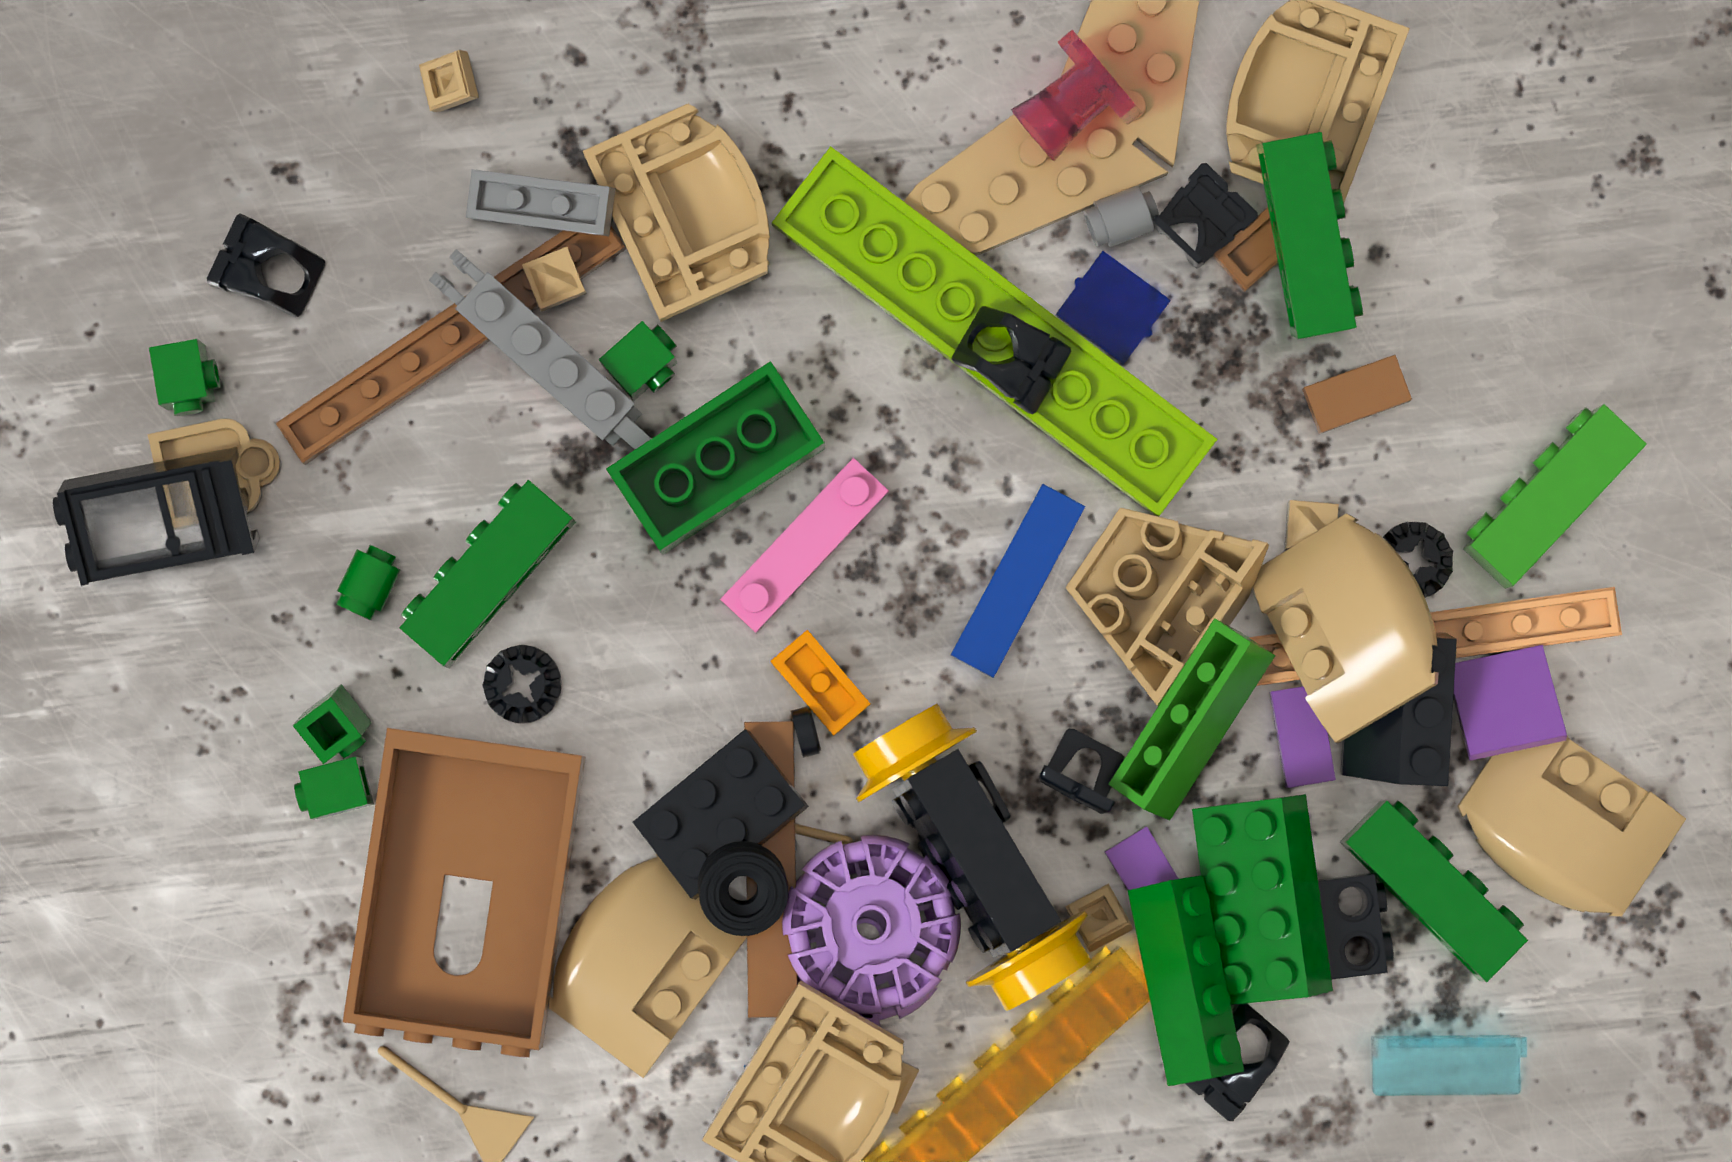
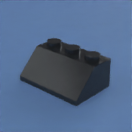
M1436 632L1438 646H1432L1431 673L1439 672L1438 684L1342 741L1341 775L1401 785L1448 786L1456 638L1446 632Z

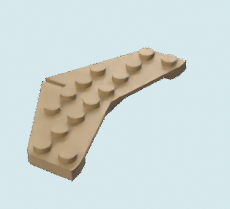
M1091 0L1059 82L919 182L904 202L977 256L1094 207V201L1134 186L1141 187L1167 176L1168 171L1133 144L1137 140L1173 168L1199 0Z

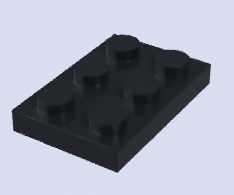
M745 729L635 819L633 824L689 897L696 900L699 897L698 877L701 867L715 850L726 844L738 841L763 845L809 806L753 734Z

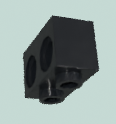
M1375 874L1319 879L1318 884L1331 978L1340 979L1388 973L1386 962L1393 961L1394 952L1390 932H1382L1380 912H1387V897L1383 882L1376 883ZM1348 887L1356 888L1362 896V906L1353 915L1344 914L1338 905L1339 895ZM1355 936L1364 938L1369 947L1367 958L1359 964L1350 963L1345 956V945Z

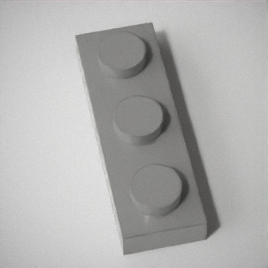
M472 169L466 218L609 237L615 188Z

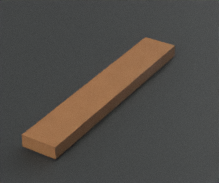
M744 722V730L747 729L753 734L795 788L794 722ZM794 818L762 845L774 853L781 862L786 874L788 892L791 886L796 888ZM746 876L748 900L755 895L757 884L752 878ZM783 913L770 928L761 933L747 936L748 1018H776L779 1010L798 984V975L788 957V954H792L788 935H783Z

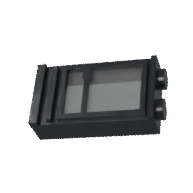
M237 447L64 480L57 492V497H53V511L57 524L59 526L65 525L69 543L65 544V557L69 570L71 572L77 571L80 585L84 586L88 585L89 582L230 555L254 553L259 542V535L257 530H250L246 514L249 507L248 493L246 488H240L235 469L239 458Z

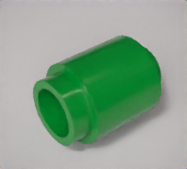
M369 545L366 553L357 549L337 589L341 594L336 605L372 621L376 610L382 611L401 571L392 566L396 556L372 545Z

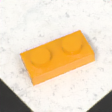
M808 630L770 661L833 736L871 705Z

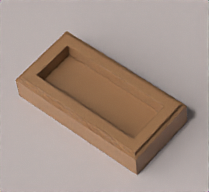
M1268 207L1244 231L1241 230L1237 233L1231 242L1213 255L1215 260L1244 292L1278 263Z
M1396 355L1325 379L1302 389L1319 434L1412 400Z

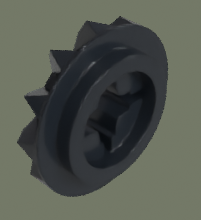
M1405 522L1393 527L1383 536L1399 554L1411 553L1419 541H1422L1420 546L1422 549L1421 557L1427 559L1428 563L1434 564V567H1419L1413 576L1425 598L1443 588L1453 572V550L1446 540L1444 533L1426 522Z
M517 645L501 650L487 665L482 686L488 705L500 717L511 722L529 723L539 720L553 709L561 692V676L556 663L547 653L536 647ZM512 665L516 671L519 670L524 676L530 673L535 674L538 671L541 673L529 685L532 691L531 696L534 699L532 703L528 697H524L520 692L509 693L504 696L503 693L508 691V687L514 683L511 676L513 673L509 668Z

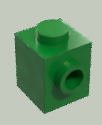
M641 321L598 360L630 398L635 401L648 388L655 393L674 377L675 373L671 368L677 364V361L671 351L677 346L658 324L650 330Z
M198 339L149 347L158 405L166 410H173L174 416H184L200 413L203 411L202 404L215 402L213 389L220 388V377L215 359L208 360L204 343Z
M341 684L303 712L293 724V727L322 764H325L338 753L344 759L366 742L362 735L372 722Z

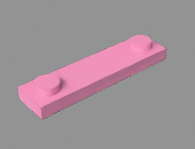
M853 458L720 600L757 633L889 493V490Z

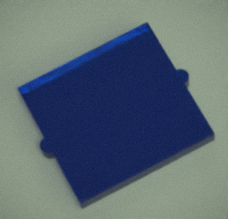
M1102 251L1083 278L1078 277L1075 279V289L1055 316L1124 365L1142 339L1151 337V327L1171 300L1109 254Z

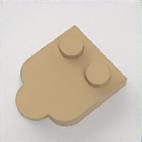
M218 419L147 434L154 463L237 447L239 458L235 469L240 488H246L249 498V507L246 514L250 513L258 505L261 497V487L271 483L279 472L280 459L276 449L267 441L250 439L246 429L239 422L232 419ZM189 481L163 485L174 530L199 525Z

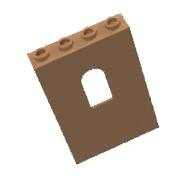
M387 728L343 1022L355 1024L354 1033L384 1036L385 1028L404 1031L403 1040L419 1043H432L433 1035L453 1038L452 1047L468 1050H481L482 1042L501 1045V1054L516 1057H530L531 1049L540 1050L543 1048L585 756ZM445 875L493 882L482 957L478 966L465 975H452L445 972L437 964L434 955Z

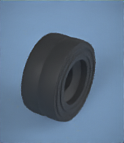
M738 841L721 846L706 859L701 867L698 877L700 905L707 919L715 927L726 933L736 936H750L761 933L770 928L780 918L787 905L788 883L784 868L774 853L757 843ZM740 876L750 877L757 884L755 895L745 901L734 899L728 891L730 883Z

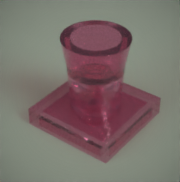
M1073 30L1068 32L1057 43L1075 64L1040 92L1011 109L1024 128L1054 162L1070 142L1108 106L1127 125L1142 114V111Z

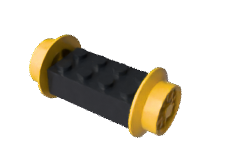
M937 703L853 753L868 779L856 800L859 803L902 778L903 782L892 788L897 796L892 800L895 810L906 825L913 823L922 840L918 842V847L923 857L927 856L933 865H939L949 879L947 889L951 894L953 906L957 910L964 908L973 923L968 930L977 947L983 953L989 950L993 958L1004 955L968 979L966 984L968 987L991 985L1004 1009L1008 1011L1056 985L1091 961L1076 935L1086 919L1087 913L1082 911L1061 922L959 749L938 761L936 760V756L977 732L975 727L953 729Z

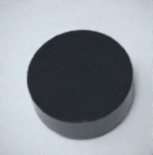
M806 706L791 710L803 758L820 754L821 747L811 709Z

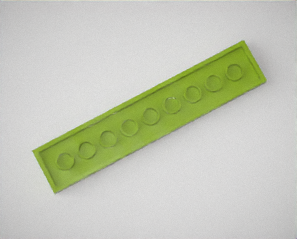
M831 146L772 221V226L952 363H954L952 355L982 306L1010 313L1050 334V338L1055 337L1070 346L1072 351L1057 378L1049 379L1052 386L1038 411L1034 414L1026 413L1014 404L1015 399L1006 397L980 373L961 366L958 367L1154 516L1159 517L1218 440ZM986 327L976 336L973 342V351L987 361L998 362L1013 357V344L1005 327Z

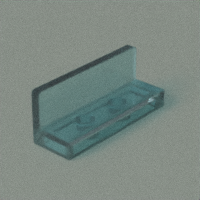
M1521 1035L1371 1036L1372 1092L1377 1096L1519 1094L1521 1091L1520 1057H1527V1037Z

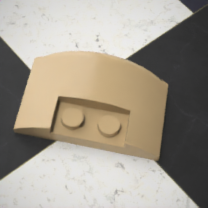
M1289 0L1277 9L1263 23L1250 43L1232 87L1226 121L1227 143L1232 162L1228 161L1231 173L1263 184L1256 144L1322 132L1323 141L1332 140L1337 169L1329 171L1332 190H1341L1343 202H1345L1410 28L1334 0Z
M689 103L583 150V154L597 184L615 188L612 217L660 322L766 275L769 267V261L767 260L770 238L769 223L762 194L755 176L745 157L727 133L718 124L715 127L697 116L698 109Z
M1344 514L1262 565L1253 585L1262 613L1267 614L1308 695L1305 697L1306 701L1336 743H1340L1436 686L1439 672L1431 673L1432 646L1438 645L1432 616L1419 584L1395 549L1380 534L1373 533L1356 523L1358 519L1349 514Z
M1566 738V741L1490 756L1457 806L1462 817L1467 814L1471 827L1478 838L1475 840L1482 850L1506 874L1522 886L1553 903L1580 912L1610 913L1609 916H1622L1686 820L1685 817L1651 791H1646L1569 738Z
M657 855L656 858L639 863L621 873L585 909L569 934L558 958L554 975L553 997L550 996L549 1009L644 1078L744 943L747 936L732 935L715 927L705 916L699 897L696 900L691 899Z
M800 980L779 1010L775 1021L737 1082L728 1092L704 1134L702 1141L738 1162H860L879 1138L894 1108L902 1080L901 1055L904 1054V1041Z

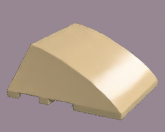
M1120 508L1065 588L1154 703L1159 706L1214 618L1230 626L1251 594L1269 544L1254 539L1250 541L1225 535L1224 532L1212 529L1208 531L1179 524L1175 520Z

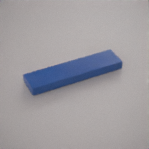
M1042 484L950 656L994 678L1086 506Z

